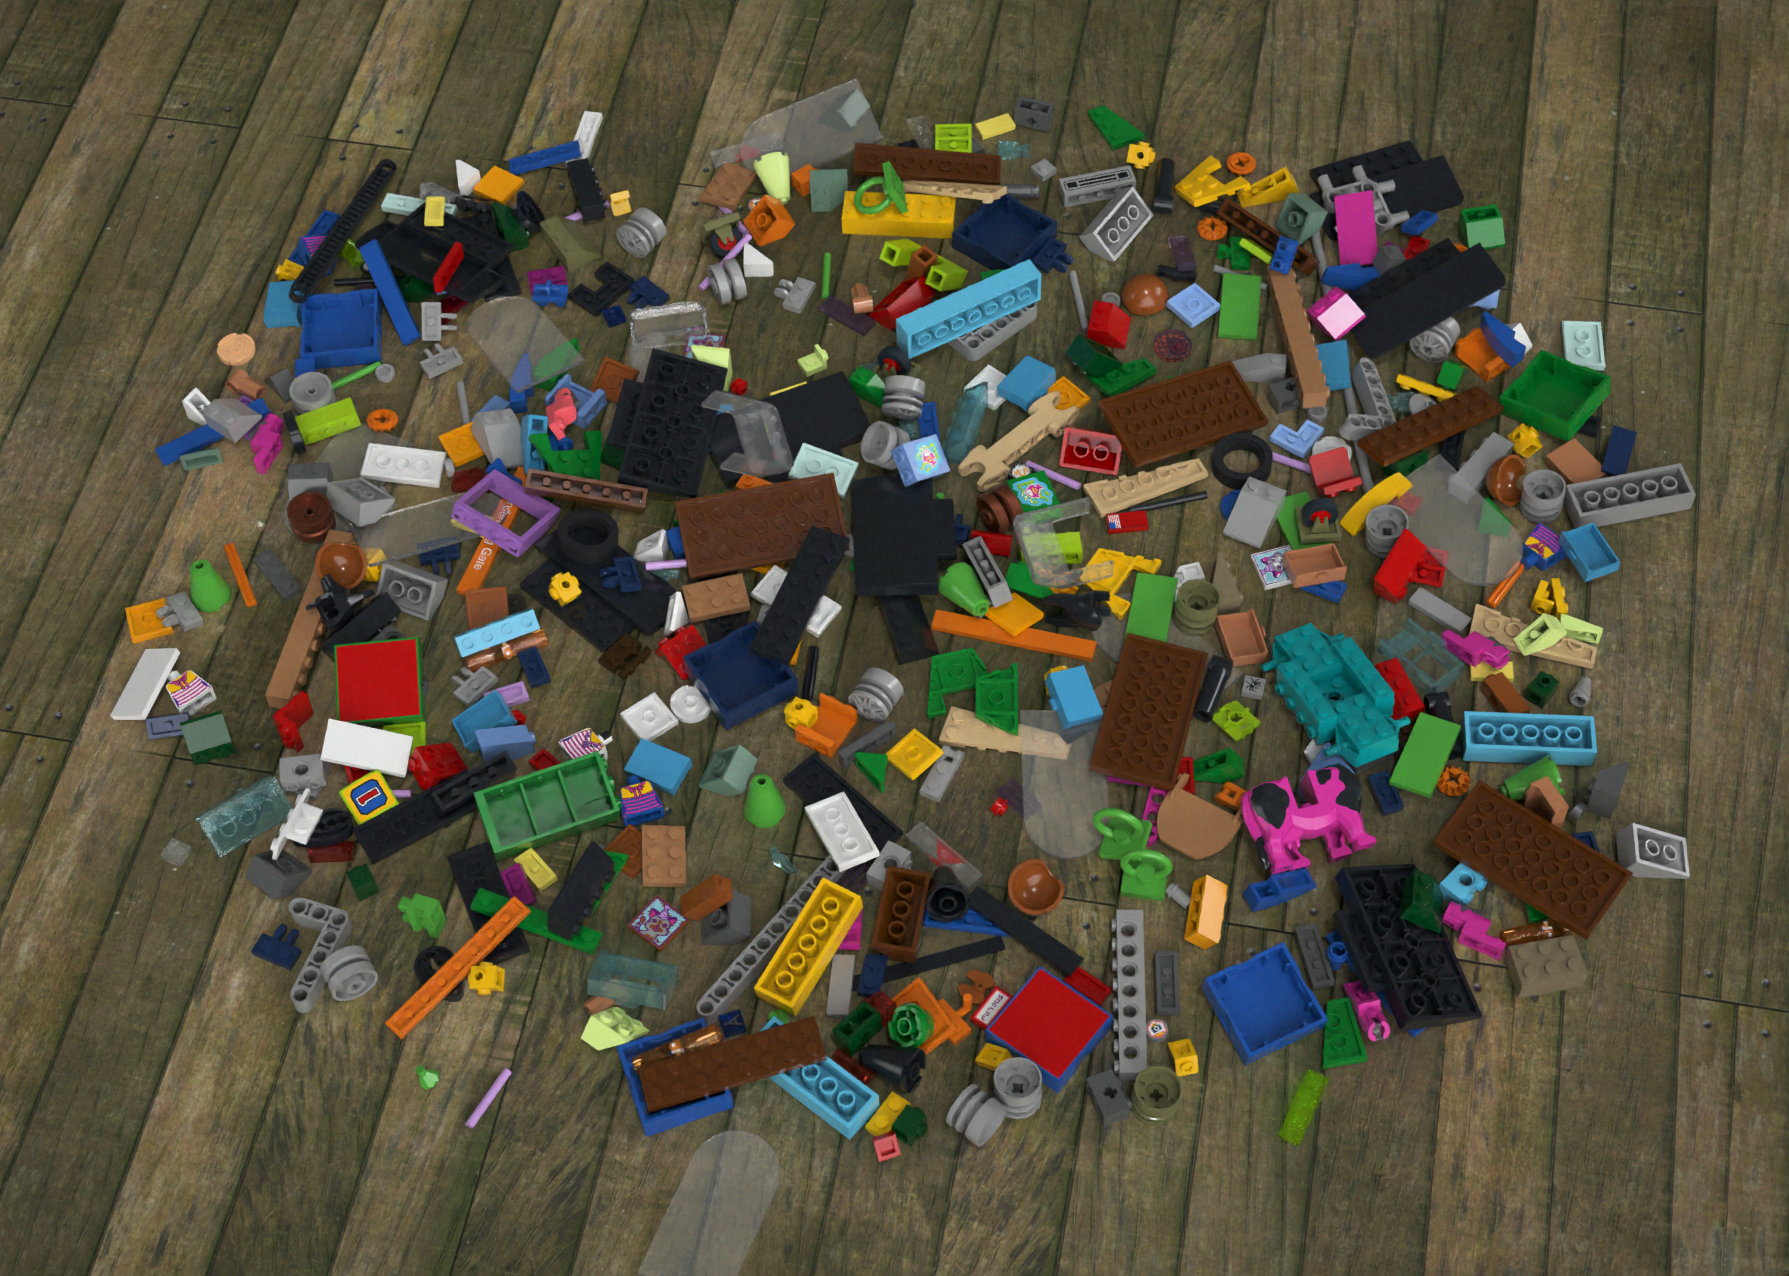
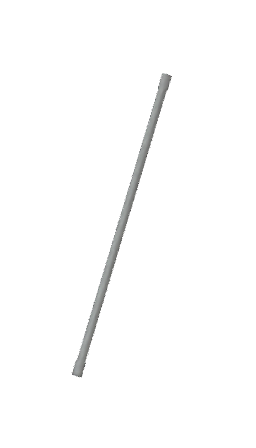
M1318 230L1311 236L1315 257L1320 261L1317 269L1321 280L1327 265ZM1321 283L1324 297L1332 288ZM1353 388L1343 389L1348 415L1358 414ZM1353 440L1362 480L1363 494L1365 495L1374 487V483L1371 478L1367 454L1357 446L1358 441Z

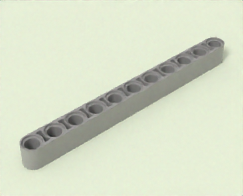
M829 855L698 1001L696 1005L698 1019L704 1017L706 1026L713 1025L771 961L807 902L802 901L811 897L821 879L825 878L838 885L852 868L839 872ZM789 915H796V917H793V918H790V917H788V916H789ZM777 930L783 931L781 933H774ZM762 946H768L767 949H760ZM747 962H754L752 965H746ZM733 978H741L738 981H732ZM719 994H726L724 997H717ZM705 1010H712L710 1013L707 1014L702 1013Z

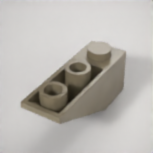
M1221 551L1218 553L1213 578V585L1219 590L1221 595L1217 616L1239 612L1241 603H1243L1242 592L1238 591L1236 587V578L1234 574L1231 575L1229 561L1227 558H1224Z

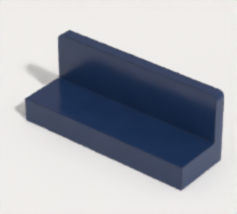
M1616 425L1613 426L1601 468L1602 473L1611 476L1626 474L1637 432Z

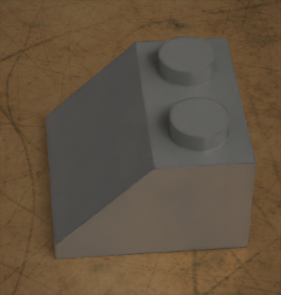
M329 462L289 464L287 479L289 502L300 493L308 491L319 492L326 496L327 483L333 481Z
M1626 761L1599 771L1596 779H1591L1584 799L1585 802H1588V809L1586 811L1611 819L1630 762Z
M283 849L277 860L272 859L273 851L253 855L245 878L250 880L255 887L267 892L268 896L273 899L291 896L313 871Z
M732 890V900L702 919L701 944L731 945L749 938L751 932V897Z

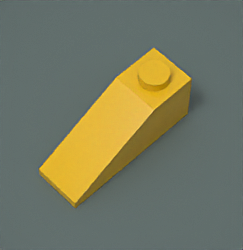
M1284 167L1250 185L1251 189L1246 191L1244 189L1237 192L1242 208L1283 201L1287 199L1289 193H1298L1299 189L1287 167Z

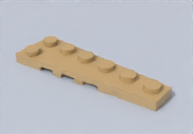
M916 180L902 181L905 194L921 193L923 195L933 194L982 200V203H993V200L1000 199L1001 196L1007 194V186Z
M1197 458L1170 466L1158 467L1155 471L1151 472L1140 471L1137 475L1129 477L1123 475L1119 476L1116 480L1108 481V479L1084 484L1083 490L1100 518L1106 517V514L1119 512L1130 506L1207 478L1208 471L1200 459Z
M1476 604L1469 634L1476 631L1485 637L1492 636L1508 650L1522 653L1513 639L1529 625L1521 623L1520 619L1515 617L1510 619L1502 616L1501 612ZM1563 636L1553 646L1530 655L1593 669L1597 647Z
M951 706L939 738L940 745L962 748L972 746L978 747L979 750L989 748L997 749L998 752L1003 753L1013 751L1018 752L1019 755H1034L1067 760L1072 743L1067 745L1057 734L1018 724V736H1014L976 719L975 712Z

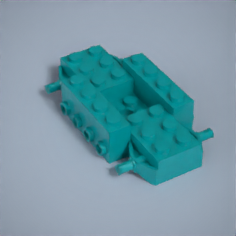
M1312 623L1274 637L1272 659L1269 662L1260 664V668L1263 673L1273 668L1276 670L1275 690L1277 694L1283 697L1287 708L1295 713L1298 723L1303 724L1308 736L1311 739L1313 738L1317 745L1335 738L1334 746L1323 749V754L1326 758L1338 754L1351 765L1359 767L1398 751V732L1401 727L1410 724V719L1408 716L1398 720H1393V718L1389 717L1393 715V705H1395L1394 691L1352 637L1345 639L1343 632L1329 636L1316 629ZM1331 697H1337V698H1339V700H1336V701H1335V700H1332V699H1329V698H1331Z

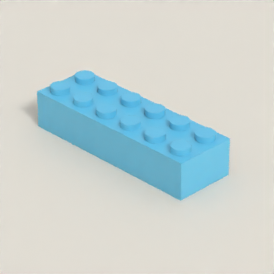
M1464 711L1461 721L1463 761L1532 764L1544 756L1551 755V760L1554 759L1556 765L1593 766L1597 755L1594 716Z
M774 1016L761 1031L783 1025L784 1023ZM826 1056L827 1060L768 1077L849 1140L879 1108V1095L828 1056Z

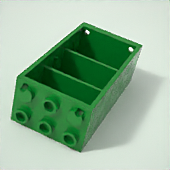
M599 751L474 792L475 802L496 862L521 854L529 848L536 849L619 820L622 804L619 796H614V781L612 776H607L608 765L605 757H600Z

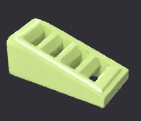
M1561 614L1559 622L1567 632L1564 637L1599 644L1603 628L1572 616Z

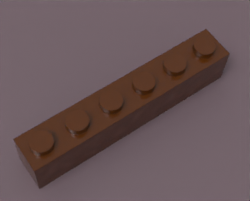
M1229 198L1225 200L1217 211V214L1223 220L1275 253L1279 238L1284 235ZM1298 245L1295 253L1296 256L1291 266L1309 277L1320 261Z
M528 468L524 490L526 494L642 514L645 509L648 492L647 488Z

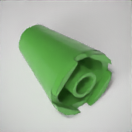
M201 559L193 562L190 566L191 602L201 612L211 613L222 609L221 606L225 603L228 604L232 596L229 584L207 560Z
M965 562L956 563L946 569L948 573L944 577L941 575L938 581L939 592L974 616L985 614L990 603L974 569Z
M1551 755L1544 756L1503 780L1504 785L1500 786L1502 794L1513 801L1525 800L1524 794L1529 789L1530 784L1548 776L1558 792L1563 796L1564 788L1559 789L1558 783H1561L1562 780L1554 759L1551 760Z
M758 774L752 778L743 805V813L749 823L755 824L758 828L773 827L786 814V803L772 779L766 774Z

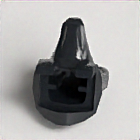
M327 574L320 581L324 594L317 597L315 602L310 603L305 608L307 611L317 608L325 626L330 630L346 623L352 617L355 608L363 604V600L373 596L375 592L374 590H366L352 594L330 574Z
M1081 586L1074 594L1059 593L1046 596L1043 599L1044 604L1064 607L1065 614L1046 616L1045 621L1059 627H1080L1094 632L1101 626L1103 617H1111V607L1095 606V602L1109 601L1110 594L1108 591H1091L1087 586Z

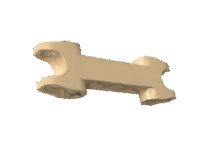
M1053 391L1040 397L1029 407L1028 415L1030 417L988 449L983 445H979L970 451L959 465L958 473L961 476H967L973 472L982 473L983 475L977 482V489L980 492L999 485L1008 477L1011 471L1008 466L1050 433L1055 437L1063 435L1065 427L1072 425L1079 417L1080 409L1076 406L1066 410L1056 409L1055 407L1061 400V394L1058 391Z

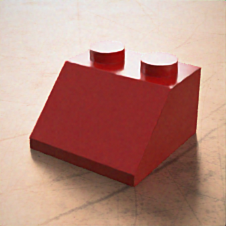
M1094 300L1087 338L1106 347L1125 349L1131 318L1114 303Z

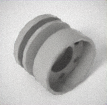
M641 207L636 209L629 219L616 231L617 239L622 247L637 258L646 257L653 250L654 246L658 245L667 234L662 220L651 210Z
M1452 317L1444 320L1411 339L1409 343L1411 350L1420 359L1429 363L1443 362L1460 335L1459 324Z
M894 375L886 377L884 393L888 396L883 397L881 412L886 416L896 419L914 420L921 418L923 403L920 399L924 398L926 383L910 376Z
M1547 469L1535 470L1525 476L1519 504L1520 511L1525 518L1535 523H1549L1555 521L1560 516L1566 491V483L1562 476Z
M1386 504L1377 506L1369 512L1365 525V544L1367 550L1372 555L1386 559L1404 528L1409 530V519L1403 509L1395 505Z
M871 667L866 670L859 684L851 692L848 702L857 710V714L874 723H883L891 713L893 706L896 705L904 693L903 686L889 672Z
M1021 1057L1009 1058L1001 1062L996 1068L993 1077L994 1098L1007 1107L1005 1116L1013 1119H1023L1035 1114L1042 1101V1075L1040 1069L1034 1062Z
M973 1083L955 1100L948 1112L946 1123L951 1127L955 1126V1130L958 1132L966 1130L965 1137L980 1147L997 1131L1006 1115L1007 1107L995 1098L987 1100L988 1093L984 1090L980 1091V1087Z

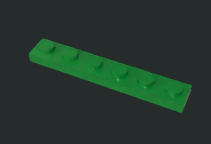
M479 888L471 903V910L493 917L510 899ZM524 904L531 913L517 927L594 955L602 939L601 932L583 926L581 933L578 936L575 935L572 941H569L548 930L547 912Z

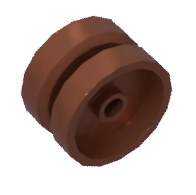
M1000 484L993 488L991 493L986 492L976 498L979 516L990 532L1002 534L1009 527L1013 528L1023 522L1024 515L1016 495L1008 486Z
M308 491L300 493L289 502L287 515L293 534L297 539L305 543L321 542L326 539L329 529L335 530V516L330 500L324 494Z

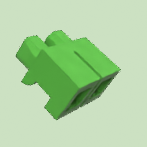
M415 893L413 899L403 896L398 905L399 911L404 912L403 921L410 923L413 931L425 928L430 937L438 939L447 922L439 900Z

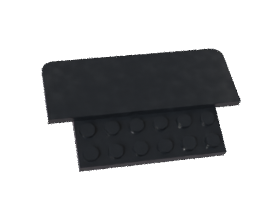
M1410 140L1310 169L1309 172L1310 177L1319 189V192L1309 194V198L1322 208L1324 202L1322 199L1323 192L1317 181L1318 178L1327 174L1333 188L1356 182L1352 169L1359 165H1362L1367 178L1374 182L1380 183L1391 179L1394 181V191L1382 194L1391 214L1406 210L1410 219L1422 210L1435 213L1461 205L1464 200V195L1444 155L1423 161ZM1336 212L1327 213L1321 227L1329 239L1338 241V233L1334 229L1337 226Z
M426 202L398 225L387 220L365 232L355 241V247L359 250V248L373 239L377 240L389 265L433 286V277L455 242L462 243L464 258L443 291L467 302H475L507 283V277L492 269L514 250L513 243L447 212L444 213V226H425Z
M1446 238L1349 293L1348 296L1366 316L1350 332L1369 358H1379L1503 288L1506 284V278L1480 242L1461 253L1451 240Z
M590 527L578 528L569 534L573 541L582 545H597L607 539L606 535L598 529ZM558 529L534 543L535 548L549 559L520 583V588L603 654L625 633L631 634L636 628L650 636L665 626L670 596L679 591L653 571L646 570V566L637 559H634L641 581V591L621 593L619 584L614 588H606L602 585L603 578L600 577L599 573L601 569L614 567L613 558L632 556L619 545L614 555L606 561L596 564H582L568 559L560 552L557 545ZM561 572L564 575L569 572L571 576L574 575L578 580V587L582 593L578 598L561 607L557 599L554 600L549 594V585L552 582L551 578ZM682 595L685 608H687V607H686V603H685V599H684V595Z

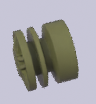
M1194 579L1183 583L1178 589L1173 613L1175 625L1180 630L1194 635L1205 634L1212 630L1221 601L1219 590L1206 580Z
M1159 1065L1149 1066L1139 1073L1130 1097L1131 1110L1137 1119L1145 1124L1156 1126L1163 1125L1173 1118L1183 1092L1182 1083L1177 1074L1171 1069Z

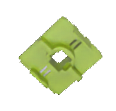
M1237 700L1229 702L1220 708L1212 719L1236 742L1240 739L1243 740L1247 734L1253 733V730L1261 724L1250 713V709L1242 706Z

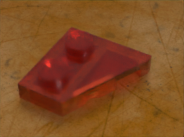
M477 466L466 471L454 473L451 483L452 492H468L487 476V468L479 470Z
M879 990L869 997H865L860 1004L865 1001L880 1012L882 1025L888 1029V1022L892 1021L897 1004L883 991Z

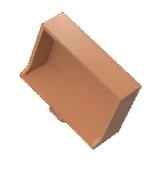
M1575 438L1546 456L1545 464L1552 471L1562 476L1566 485L1608 477V474L1601 472L1602 465Z
M1334 543L1286 551L1283 554L1282 562L1294 588L1345 579L1347 566L1344 565Z
M1253 609L1247 612L1216 617L1215 627L1226 659L1234 661L1233 667L1265 663L1268 654L1264 641L1266 633L1263 626L1259 627Z
M1548 776L1532 782L1524 794L1526 799L1523 807L1561 829L1569 806Z

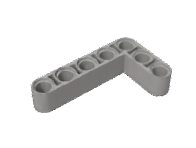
M1038 301L988 323L974 333L971 331L947 343L967 360L977 361L1037 318Z
M1366 357L1361 358L1351 371V377L1365 415L1349 414L1342 423L1339 433L1347 440L1358 441L1362 437L1396 423L1376 366L1372 360Z
M298 897L289 903V911L293 921L298 925L321 932L290 992V998L295 1009L300 1013H305L314 1007L326 983L320 971L323 962L319 963L318 961L326 959L329 955L344 947L352 931V924L346 911ZM306 997L304 1000L298 1001L300 998Z

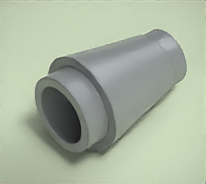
M1580 677L1569 694L1572 705L1585 707L1590 702L1591 680L1588 677Z

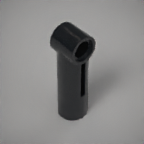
M1163 158L1157 162L1154 213L1172 214L1175 162L1169 158Z
M1216 655L1212 656L1207 676L1193 711V716L1203 722L1212 721L1226 681L1230 677L1234 664L1233 660Z
M1447 691L1424 695V706L1428 715L1454 723ZM1459 736L1448 760L1457 759L1463 754Z

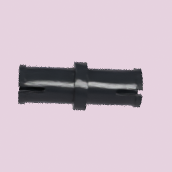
M1160 264L1157 271L1159 272L1157 273L1158 277L1172 278L1174 281L1184 280L1195 283L1197 277L1195 275L1197 274L1196 270L1181 269L1180 266L1170 267Z

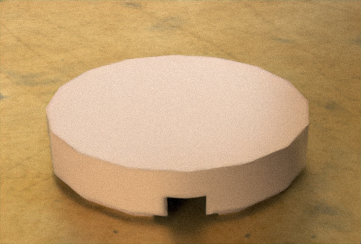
M232 333L221 339L217 348V354L221 362L230 366L243 365L249 362L256 352V346L252 337L241 333L242 335Z

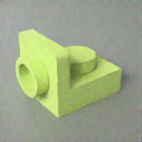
M816 344L814 345V353L798 359V365L806 377L827 369V352Z

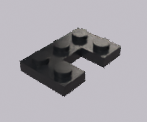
M605 262L594 272L595 278L604 283L597 291L594 292L583 284H579L568 294L569 300L595 317L629 290L630 285L635 282L632 277L609 262Z

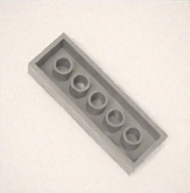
M1679 463L1566 485L1563 504L1576 529L1593 522L1596 527L1688 510L1692 507L1696 493L1682 464Z

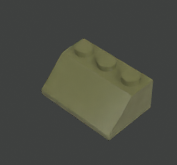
M555 215L539 223L542 239L568 273L601 258V254L574 220Z

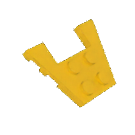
M1210 155L1174 188L1176 194L1194 207L1218 200V196L1224 194L1231 196L1235 194L1236 190L1243 188L1246 191L1251 189L1250 183L1241 176L1225 185L1211 176L1210 173L1221 168L1219 160Z
M1099 548L1079 575L1078 581L1083 586H1087L1091 591H1108L1110 600L1100 602L1106 607H1111V612L1122 621L1130 610L1131 603L1115 594L1133 569L1141 573L1155 575L1161 566L1162 560L1155 558L1154 561L1144 559V556L1139 555L1131 557L1124 555L1123 552Z

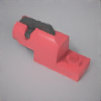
M568 388L558 390L555 394L554 403L546 407L548 426L558 440L565 437L564 429L566 426L576 420V407L580 404L573 391Z

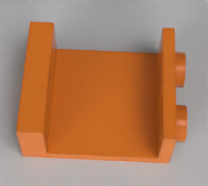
M1480 327L1474 328L1466 337L1458 339L1455 343L1453 356L1464 365L1469 366L1468 368L1486 383L1510 367L1492 349Z
M821 693L819 695L820 705L817 708L818 720L811 729L798 724L795 729V738L797 742L832 759L857 724L858 714L853 706L845 705L835 697Z

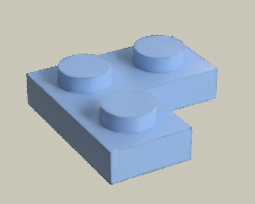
M1309 420L1305 421L1298 432L1279 424L1270 435L1269 441L1304 458L1321 437L1324 428Z

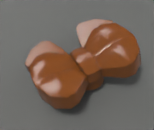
M978 969L970 970L967 972V978L974 983L973 987L959 984L958 992L962 998L964 994H971L972 1005L980 1006L985 1000V991L994 988L995 982L991 975L979 972Z

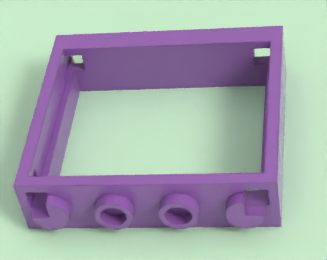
M494 469L455 502L451 517L514 556L519 557L556 524L561 509L540 496L524 493L525 487ZM491 490L536 517L539 521L520 537L470 507V505L486 491Z

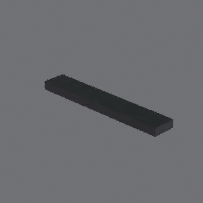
M978 885L969 894V908L1067 976L1071 977L1083 963V957Z

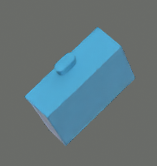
M295 280L269 283L263 317L267 328L302 327L301 304L291 301L288 295L291 285ZM294 291L298 296L304 295L301 291Z
M1347 340L1314 345V347L1317 346L1318 360L1322 362V373H1325V385L1329 386V390L1351 388Z
M1026 355L997 386L998 396L1022 407L1027 412L1036 400L1047 395V390L1056 381L1055 368Z
M1594 522L1567 532H1561L1559 544L1585 582L1618 571L1620 561Z
M1084 665L1048 675L1045 684L1051 697L1049 704L1052 711L1056 710L1063 730L1100 720L1103 712Z
M496 689L451 720L464 743V747L472 753L479 750L474 731L513 726L518 723L503 695Z
M641 738L626 764L624 772L627 777L636 775L639 777L640 782L650 781L654 788L675 796L685 776L693 766L689 757Z

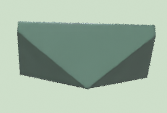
M219 448L200 449L180 456L184 471L224 463Z

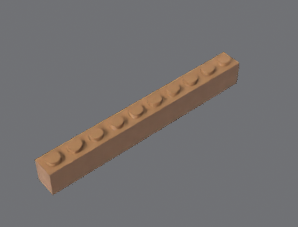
M1267 265L1266 281L1302 408L1326 406V400L1330 397L1329 386L1325 385L1326 376L1325 373H1322V362L1318 360L1317 346L1314 347L1313 333L1310 334V321L1306 320L1307 312L1306 308H1303V297L1299 295V284L1295 283V271L1290 268L1289 274L1286 275L1269 269L1270 265Z
M330 529L324 542H342L357 545L352 533ZM316 565L265 694L269 707L283 708L291 701L293 696L300 693L302 686H305L307 682L308 670L313 666L314 654L319 650L320 638L326 632L325 623L317 608L308 611L305 608L310 603L315 602L317 597L324 594L321 580L316 572Z

